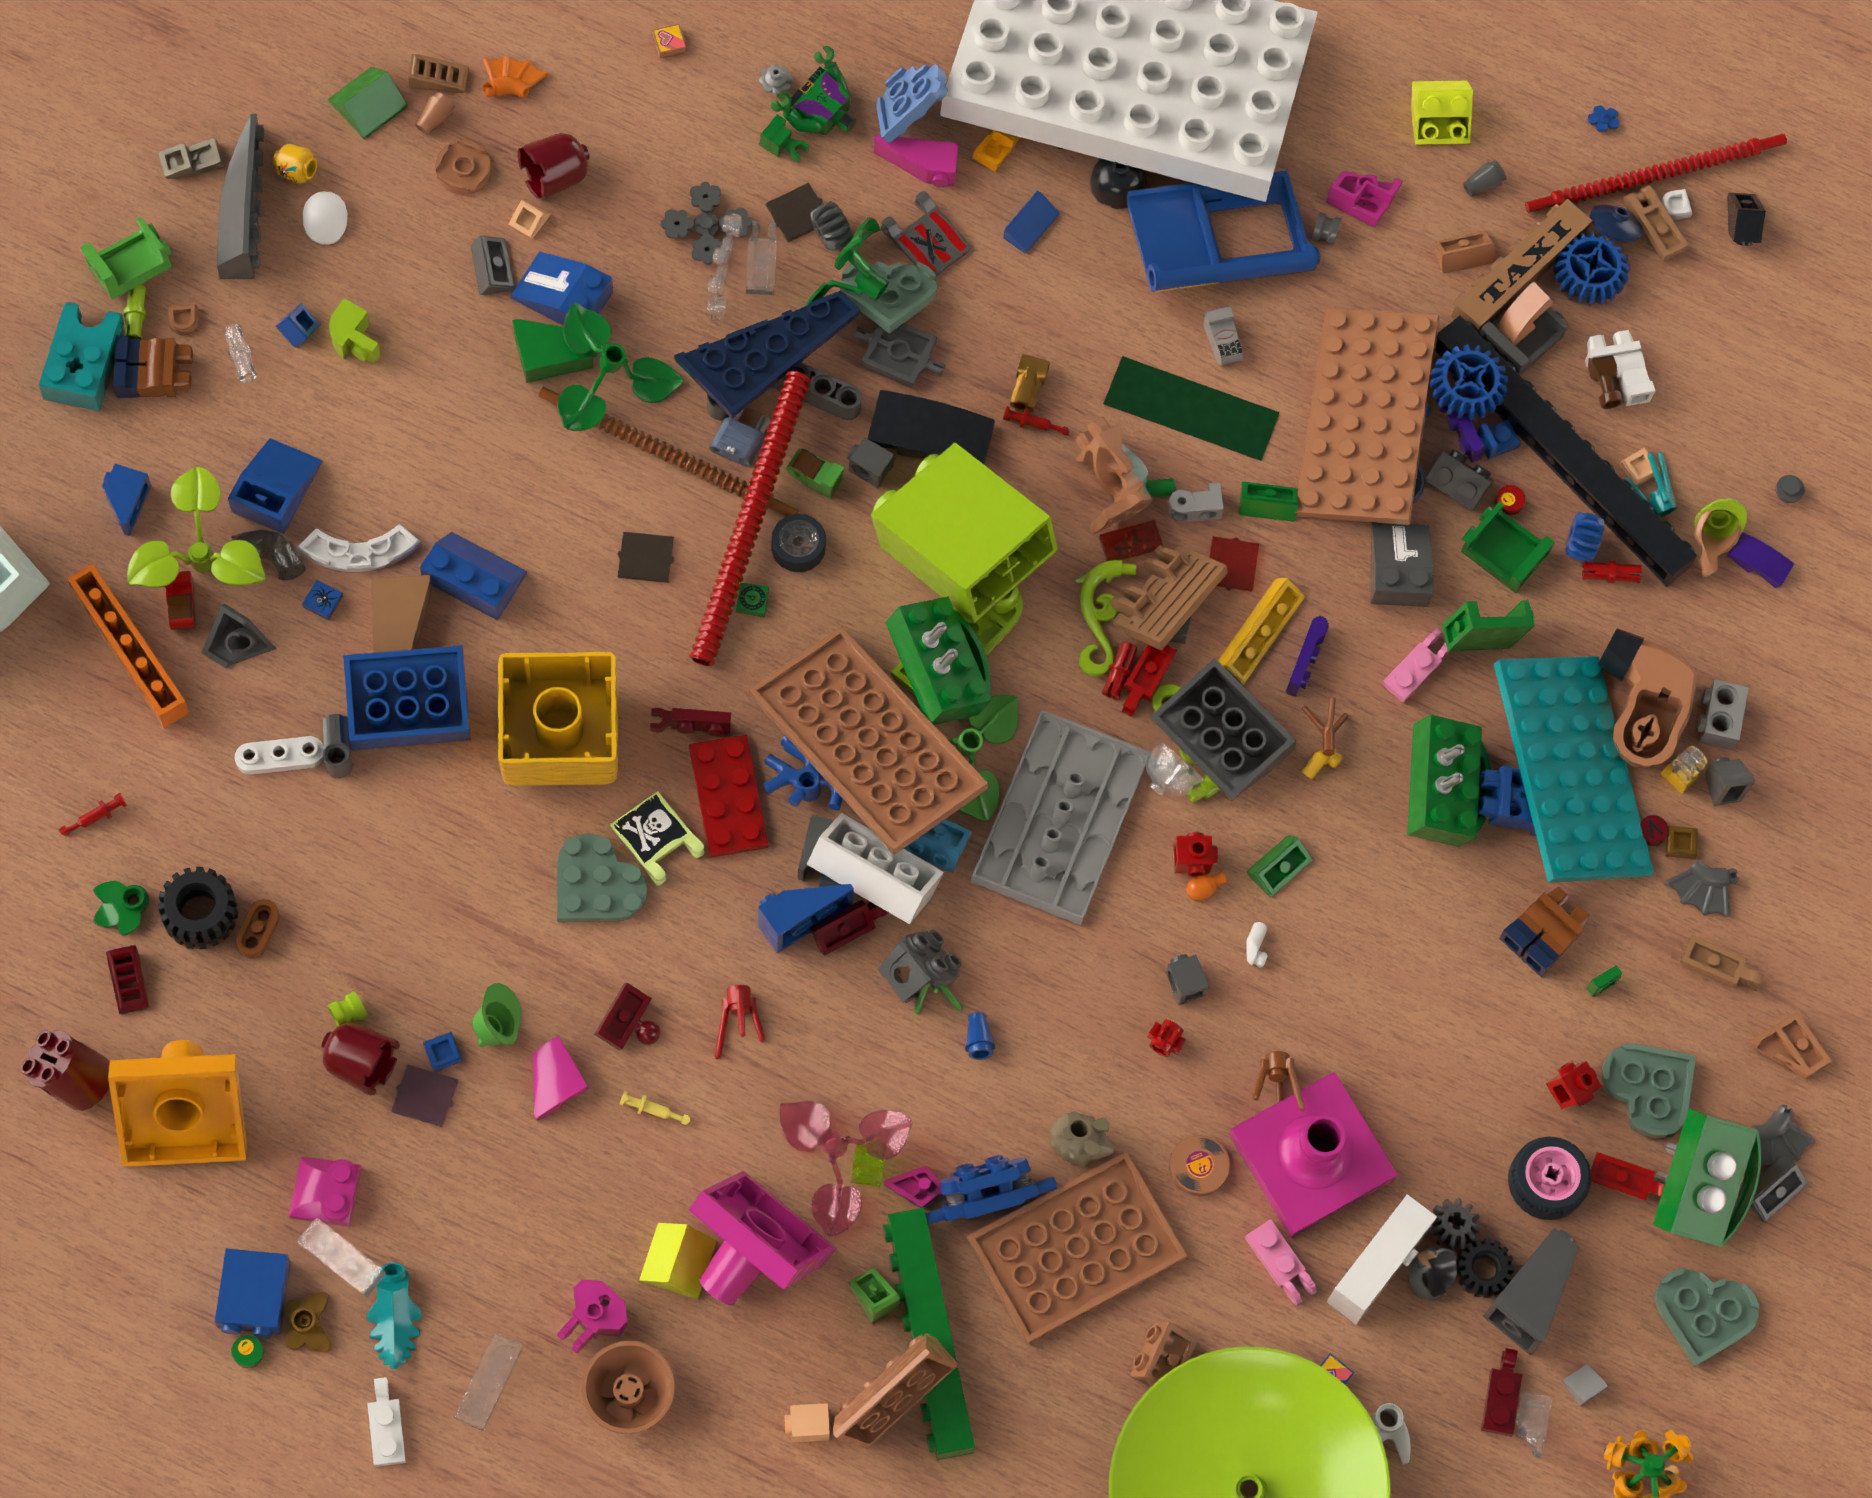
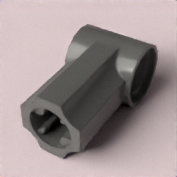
M332 714L322 718L323 758L327 772L335 778H342L351 772L353 766L350 752L348 716ZM335 757L344 758L340 763L331 762Z

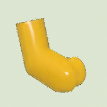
M1335 749V753L1332 756L1324 755L1323 750L1317 751L1312 755L1301 772L1313 780L1323 765L1329 764L1332 768H1336L1341 763L1343 757L1336 752L1337 749Z

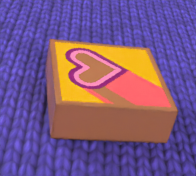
M680 24L652 30L660 58L687 52Z

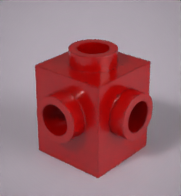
M1191 832L1186 836H1176L1173 845L1175 874L1188 873L1191 877H1197L1210 873L1213 863L1218 862L1217 845H1212V836H1204L1201 832Z
M1570 1061L1557 1069L1559 1075L1546 1083L1561 1110L1577 1104L1582 1106L1595 1098L1592 1093L1602 1087L1597 1079L1596 1072L1587 1061L1578 1064Z

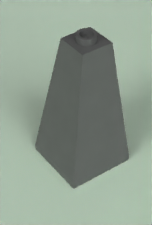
M1556 1228L1550 1232L1483 1315L1485 1319L1529 1355L1534 1353L1547 1336L1579 1248L1574 1244L1575 1240L1570 1234L1563 1230L1558 1231Z

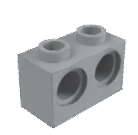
M1714 679L1710 688L1704 689L1701 705L1705 706L1704 715L1700 714L1696 731L1701 732L1699 743L1734 750L1740 740L1749 687ZM1717 697L1725 698L1729 705L1721 704ZM1713 724H1720L1725 731H1717Z

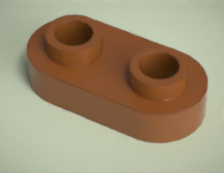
M261 899L250 906L236 936L238 951L244 957L256 958L265 952L280 918L278 908L272 901ZM264 913L270 915L266 921L259 919L260 915ZM250 940L258 942L253 948L247 947V943Z

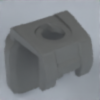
M935 930L906 935L878 969L903 1003L917 999L919 996L917 992L927 984L931 983L938 987L953 983L959 977L960 967L962 966L960 959L953 953L946 954L942 948L944 939ZM909 965L912 970L909 972L908 981L904 983L898 976L901 972L898 967Z

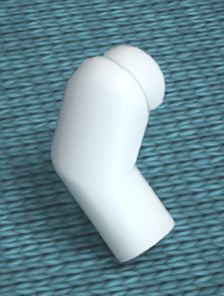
M1261 922L1253 924L1246 940L1247 961L1251 966L1254 964L1259 968L1264 966L1268 957L1267 953L1259 951L1267 932V926Z

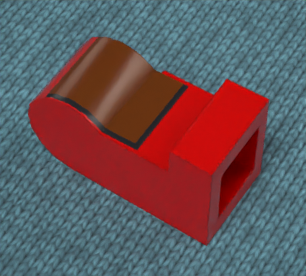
M181 571L171 584L165 586L171 630L195 628L194 581L191 571Z

